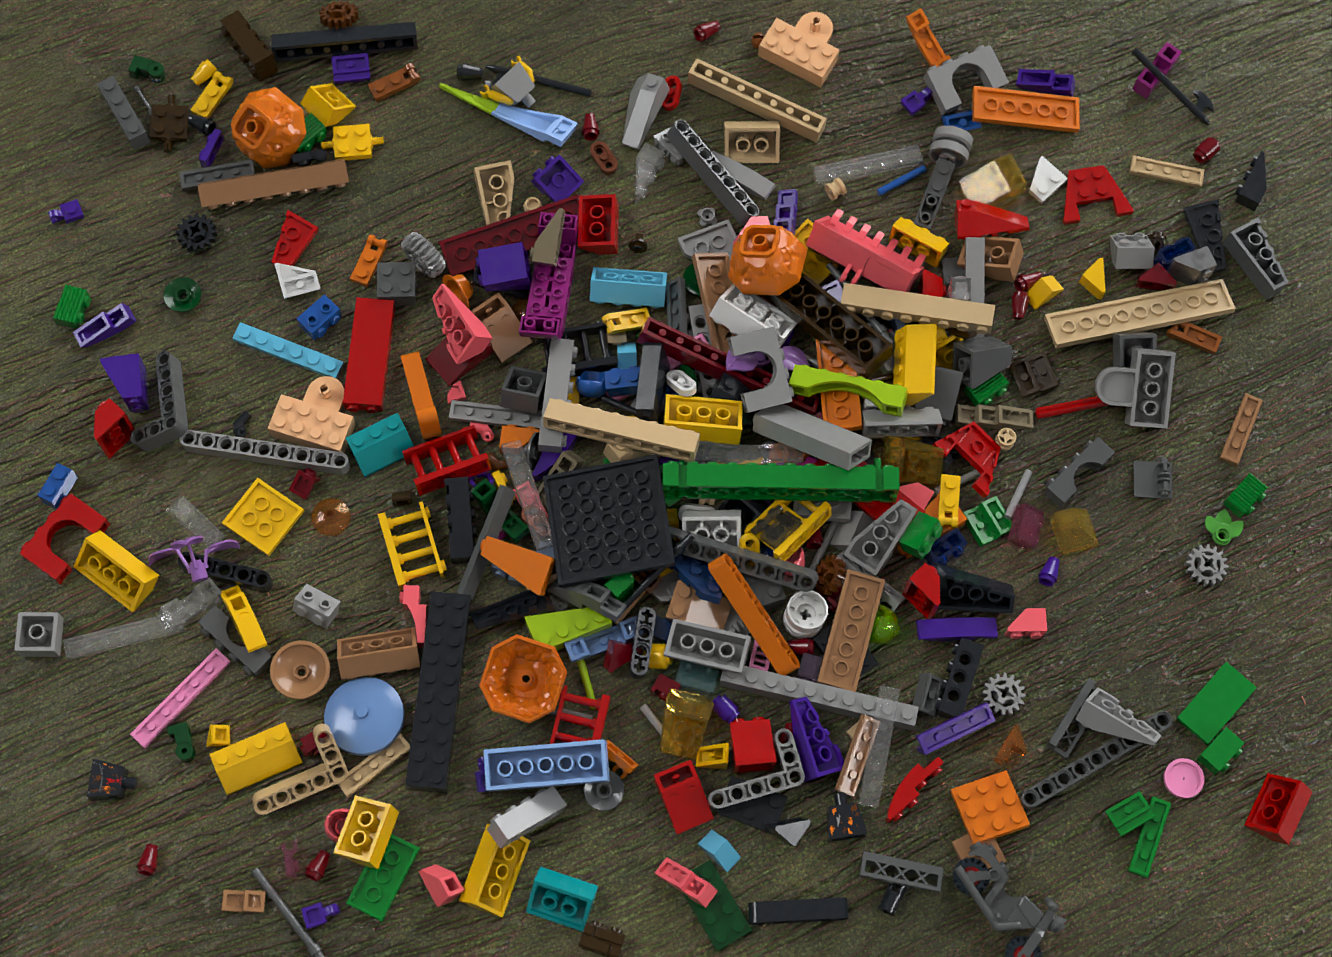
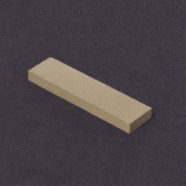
M1133 155L1129 174L1201 189L1205 170Z
M400 733L388 748L379 753L369 755L348 771L347 778L337 783V785L346 797L349 798L410 752L409 743Z

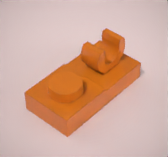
M607 740L608 761L617 764L613 767L612 771L615 772L618 768H621L623 774L620 778L623 779L635 771L639 764L611 741Z

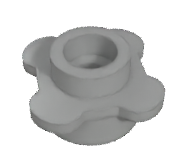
M704 208L698 211L697 215L700 217L699 224L701 226L717 223L714 208Z

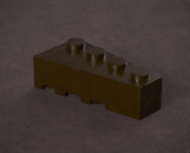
M239 10L220 20L222 35L230 39V46L234 51L237 50L239 52L238 56L242 63H247L249 66L248 71L253 78L256 76L259 82L278 72L273 52L267 49L263 40L260 41L254 29L251 30L250 24Z

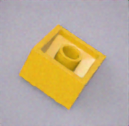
M332 83L310 86L300 103L309 114L312 113L325 127L336 125L356 108V105Z

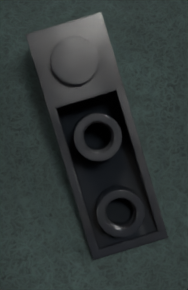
M1261 151L1258 157L1254 156L1250 164L1252 166L1251 171L1247 170L1242 179L1245 181L1244 185L1240 184L1235 192L1238 195L1235 202L1252 211L1256 210L1267 190L1263 151Z

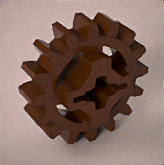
M335 1L331 4L327 3V7H322V10L319 11L320 22L323 23L324 27L328 26L329 29L335 27V29L342 27L344 29L347 26H352V23H356V19H359L358 8L355 7L354 3L349 4V1L346 3L342 1L339 3Z
M833 554L831 556L826 555L825 560L821 559L820 565L817 564L818 582L814 587L816 589L815 592L824 597L833 596V592L837 593L838 587H842L841 581L845 580L844 574L847 572L844 569L846 563L843 562L842 558Z

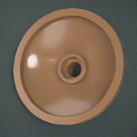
M302 640L290 642L280 648L274 655L270 666L271 680L276 689L284 696L291 699H307L318 694L327 684L330 676V662L326 653L318 645ZM304 670L306 672L304 676H299L300 671Z

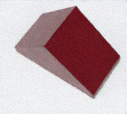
M1158 263L1139 277L1135 288L1164 291L1174 289L1177 282Z
M609 639L603 668L612 673L630 661L632 644ZM640 647L636 649L638 655L643 652Z

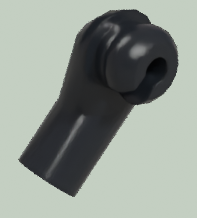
M244 411L233 422V431L236 437L243 438L246 435L245 424L252 418L247 411Z

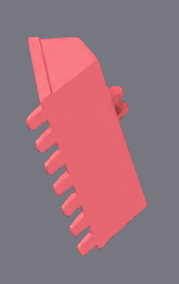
M837 209L832 217L825 216L814 221L806 246L811 251L845 268L839 279L842 283L847 279L848 274L852 272L855 276L850 284H857L861 277L883 289L910 292L919 275L925 269V267L921 266L926 258L925 255L920 253L916 260L912 261L908 259L912 248L906 246L901 254L894 251L898 244L896 239H891L887 247L880 244L885 235L881 231L877 232L874 239L867 237L866 235L871 229V226L868 224H864L860 232L854 230L853 227L857 222V218L853 216L850 217L846 225L839 222L844 213L840 209Z

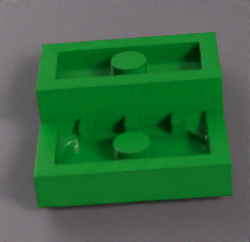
M997 496L963 512L967 518L966 525L979 547H983L1016 529L1011 519L1009 520L1004 517L1006 511Z

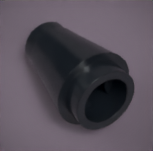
M465 63L458 64L457 79H461V81L483 79V68Z
M191 114L188 118V124L203 135H210L216 129V122L212 118Z

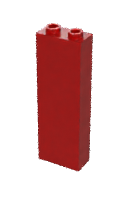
M356 297L343 396V405L348 411L358 412L363 410L373 414L383 412L396 309L394 300Z

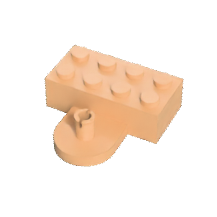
M809 12L803 15L795 27L776 18L759 45L758 56L821 88L838 61L839 49L828 44L832 36L833 24L828 16L820 12Z
M319 377L309 385L303 401L281 394L268 426L270 436L304 447L345 453L348 446L346 437L352 435L356 424L353 416L341 413L344 396L342 383L334 377Z

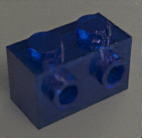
M955 528L933 543L930 552L925 555V559L934 568H936L937 564L945 566L952 557L956 559L965 553L964 550L968 542L958 528Z

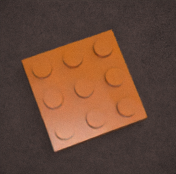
M1007 770L950 790L972 844L978 841L981 843L1030 826V822Z

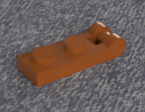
M409 63L404 68L367 85L375 101L378 102L418 83L421 78L415 72L414 65Z
M1189 322L1171 325V328L1166 332L1167 337L1177 339L1212 355H1215L1222 336ZM1178 328L1184 329L1183 333L1178 331Z

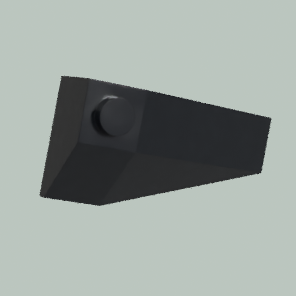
M724 372L715 381L708 398L742 401L740 394L752 390L741 381ZM742 403V424L753 426L754 414L761 410L745 413Z

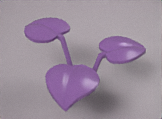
M794 346L782 348L785 355L783 364L784 367H787L788 371H793L795 364L809 366L805 354L799 348ZM729 349L726 357V370L751 371L756 367L762 369L763 366L767 367L771 361L769 359L766 361L765 355L760 352H749L731 357Z
M192 536L185 540L171 543V548L150 554L148 563L151 566L163 557L177 553L187 568L188 574H191L193 583L208 579L206 568H209L207 564L208 553L229 548L240 549V546L235 540H224L212 544L204 550V563H202L201 560H195L191 545L203 541L204 538L203 536ZM187 546L192 560L190 566L180 552L182 547Z

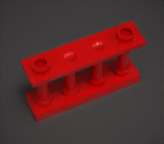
M475 425L464 427L461 430L402 451L406 465L413 463L418 478L413 480L419 496L445 487V478H470L492 470L487 453L480 455L474 440L478 439ZM467 443L473 458L462 461L456 447ZM449 450L454 465L444 468L438 453ZM431 456L437 471L425 474L420 460Z
M564 685L558 699L559 707L550 744H555L556 740L563 742L601 740L611 696L602 694V699L598 698V700L573 695L568 693L569 688ZM565 701L594 707L595 710H598L597 718L589 719L563 713ZM561 720L591 727L594 730L592 738L586 739L558 732Z

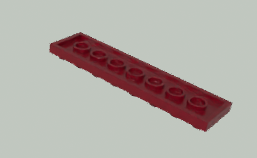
M577 194L439 241L450 276L474 270L479 249L522 242L526 251H530L532 247L534 248L535 242L539 238L538 224L540 213H556L559 208H562L565 214L579 216V195Z

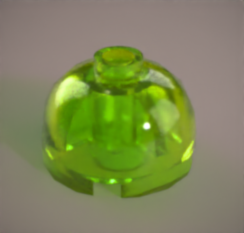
M879 604L869 642L881 645L888 643L893 637H896L900 626L894 611Z

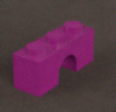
M1167 42L1158 52L1153 64L1166 76L1178 62L1182 51ZM1145 68L1136 79L1132 90L1147 99L1161 82Z

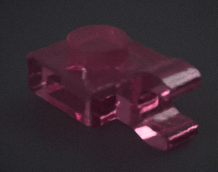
M293 841V848L287 850L286 844L282 843L281 848L284 852L286 876L289 879L297 878V872H300L298 859L295 860L294 854L298 850V845L296 841Z

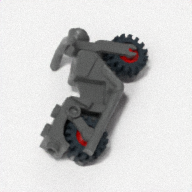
M980 841L969 847L971 849L968 852L969 856H981L992 867L988 869L985 863L975 857H966L960 860L953 870L955 886L960 892L966 895L970 894L994 930L1007 931L1033 928L1028 937L1024 935L1016 936V938H1012L1007 943L1004 951L1005 957H1042L1039 942L1046 930L1057 933L1065 927L1064 923L1067 921L1065 918L1055 916L1059 910V905L1052 898L1045 897L1044 903L1048 909L1043 914L1027 896L1011 897L1007 895L1004 891V884L1008 879L1006 873L1009 872V869L1003 861L998 862L995 857L998 853L992 844L987 845L986 842L982 844ZM990 880L995 881L983 898L981 892L987 888Z

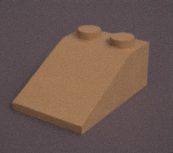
M982 236V238H985V276L997 281L1015 282L1024 254L1020 239ZM965 242L957 262V266L964 269Z
M678 580L665 620L673 622L674 618L724 630L732 606L730 601L722 596L719 604L699 599L695 595L696 590L692 586L687 587L681 580Z

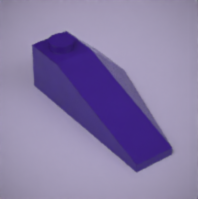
M807 696L791 700L790 710L793 738L805 778L803 782L841 771L844 764L841 751L837 744L834 745L828 736L830 733L827 728L824 729L820 724L819 715Z

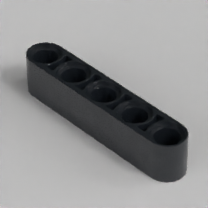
M189 552L181 553L186 561L191 560ZM193 553L195 560H201L204 563V555ZM178 557L179 566L183 572L188 574L187 568L180 557ZM208 557L207 564H210L211 568L206 572L210 580L234 586L238 585L239 587L261 593L269 592L273 587L270 575L264 570ZM224 569H230L229 574L225 576L221 575V572ZM249 574L246 580H240L241 575ZM261 579H268L266 584H258Z
M844 897L748 903L750 925L841 921L849 919L847 898Z

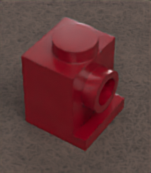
M660 673L651 689L650 695L654 697L655 694H658L657 697L665 702H678L682 691H680L681 684Z
M313 731L300 739L303 744L300 748L306 757L308 755L311 757L312 755L317 756L320 754L313 737ZM321 733L318 738H325L326 734Z

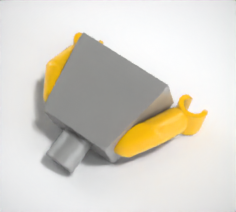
M517 56V62L511 60L512 68L491 87L493 90H490L488 85L483 86L486 92L479 91L481 97L513 106L522 101L529 108L536 101L529 94L535 87L533 70L521 61L520 56Z

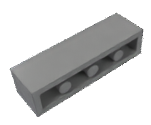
M550 787L547 790L542 788L535 794V797L531 798L528 796L520 802L521 805L517 807L513 805L505 811V814L501 815L499 813L490 820L492 823L487 828V831L500 849L558 816L564 810L567 804L554 787Z

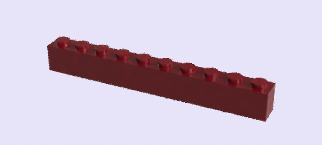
M651 317L647 318L636 341L641 344L662 342L668 357L716 379L725 372L741 381L752 391L765 387L773 375L758 367L751 371H727L726 357L728 353ZM794 394L792 402L785 403L784 405L813 416L821 397L817 395L806 397Z

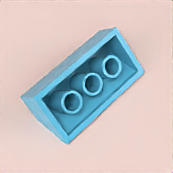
M593 267L590 301H594L596 304L607 302L618 306L631 304L634 307H641L642 305L650 306L651 308L664 307L667 273Z

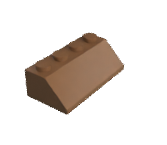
M415 627L337 639V660L341 679H354L366 675L374 676L378 673H393L397 670H412L420 667Z

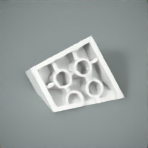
M683 510L682 530L739 547V540L742 536L741 510ZM692 543L695 549H700L696 543ZM711 549L714 555H718L715 549ZM729 555V557L732 560H737V558L734 555Z

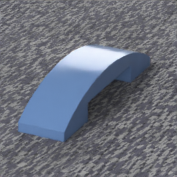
M637 616L621 621L614 627L585 638L579 637L564 643L571 662L606 652L609 639L625 643L632 641ZM643 630L639 631L640 636L644 635Z

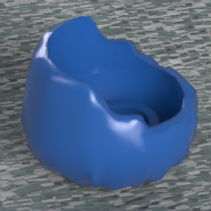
M583 371L575 382L577 391L581 395L590 398L603 396L607 392L605 372Z

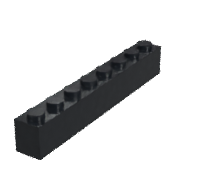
M415 22L271 35V50L274 54L275 62L418 49Z

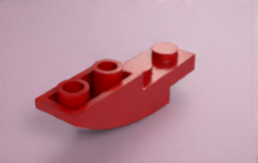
M939 756L925 769L918 763L903 779L887 810L885 819L887 823L891 820L896 822L904 815L902 811L906 807L910 810L918 803L917 798L920 794L916 788L918 790L922 789L928 783L926 781L927 778L930 776L934 778L942 771L940 767L944 762Z

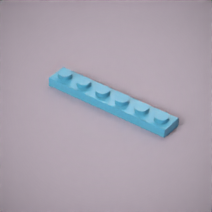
M241 322L232 338L234 342L323 376L337 379L344 366L343 361Z

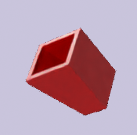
M755 717L752 721H745V719L741 718L730 722L729 733L734 774L774 770L776 756L770 719Z

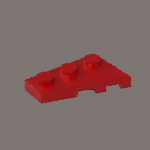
M287 210L286 219L281 228V235L272 257V265L275 266L274 263L294 266L318 233V227Z

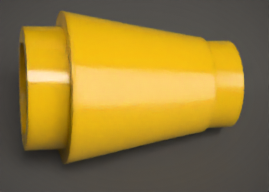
M208 59L204 62L202 61L190 79L199 86L211 78L217 71V68Z

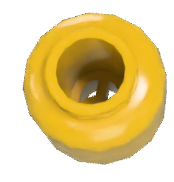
M652 643L649 668L667 669L672 664L673 658L664 656L666 644Z

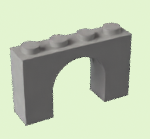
M981 45L970 54L965 52L958 56L956 60L949 59L943 62L942 66H932L927 69L923 77L927 87L932 90L931 95L942 116L957 110L962 104L952 83L953 73L958 70L967 69L975 72L981 78L985 87L1005 89L1009 84L991 45L986 47Z
M775 326L728 337L727 341L731 357L749 352H760L769 358L773 366L772 378L765 387L740 394L744 412L749 413L792 402L794 393L792 387L788 385L789 372L783 364L785 355L783 349L779 347L780 334L778 330H775Z

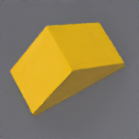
M1099 258L1082 274L1079 283L1097 299H1102L1106 292L1103 258Z
M1052 275L1042 277L1027 291L1030 298L1029 304L1036 310L1062 292L1064 288Z
M729 743L697 747L696 767L727 769Z

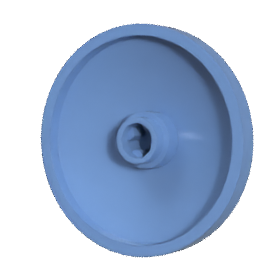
M372 677L356 678L341 685L331 695L324 713V723L331 729L338 748L357 756L373 755L388 748L399 736L405 718L404 706L396 690L385 681Z

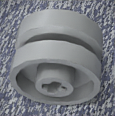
M940 126L936 128L932 139L933 143H931L928 153L929 158L934 163L937 162L938 158L954 163V169L966 166L973 143L972 135L955 126Z

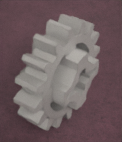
M1209 544L1205 548L1199 545L1197 549L1193 548L1191 554H1188L1186 557L1188 561L1184 565L1189 567L1186 573L1192 574L1189 578L1190 580L1197 579V585L1203 582L1204 587L1208 583L1214 586L1216 582L1220 583L1222 577H1225L1227 574L1224 571L1228 568V565L1224 564L1227 558L1221 557L1223 551L1216 552V546L1210 549Z
M997 673L995 680L990 677L988 679L989 683L984 684L983 687L987 690L982 691V695L986 696L983 699V703H989L990 709H994L993 714L999 711L1002 717L1005 712L1011 716L1013 710L1018 712L1019 706L1024 704L1021 699H1024L1026 694L1021 692L1025 687H1019L1020 680L1014 681V675L1007 678L1006 673L1002 677ZM1003 691L1006 693L1005 698L1001 696ZM1007 703L1011 705V706H1007V707H1003V706H1002V705L1007 704Z

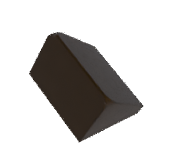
M411 490L392 493L393 506L413 504Z

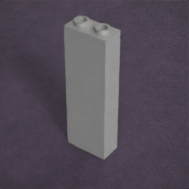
M781 404L765 408L754 414V432L843 469L850 470L870 457L871 439L787 405Z

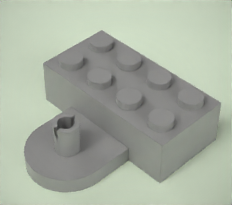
M1132 348L1130 368L1109 367L1099 373L1095 380V392L1098 398L1109 405L1126 406L1124 423L1127 425L1168 428L1176 353L1166 350Z

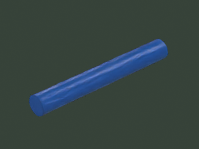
M922 165L877 189L878 195L881 196L927 171L926 167Z

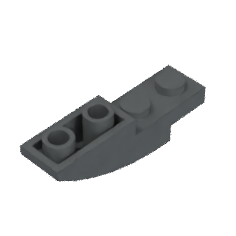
M938 158L914 220L915 225L931 230L954 170V163Z
M556 579L548 588L549 592L582 609L585 605L615 622L621 617L627 607L626 604L610 596L611 590L593 582L559 587L558 579Z

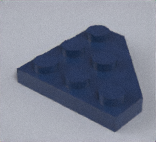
M683 554L681 556L678 555L675 558L676 566L668 568L670 570L675 569L679 573L678 578L687 587L692 586L696 590L695 595L699 599L719 604L722 589L708 569L709 562Z

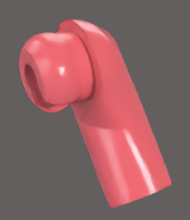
M470 422V426L475 425L476 432L481 435L485 442H491L494 439V433L489 425Z

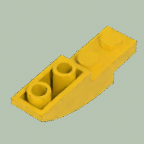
M236 585L221 591V598L234 621L247 651L250 653L267 646L258 621L240 587Z

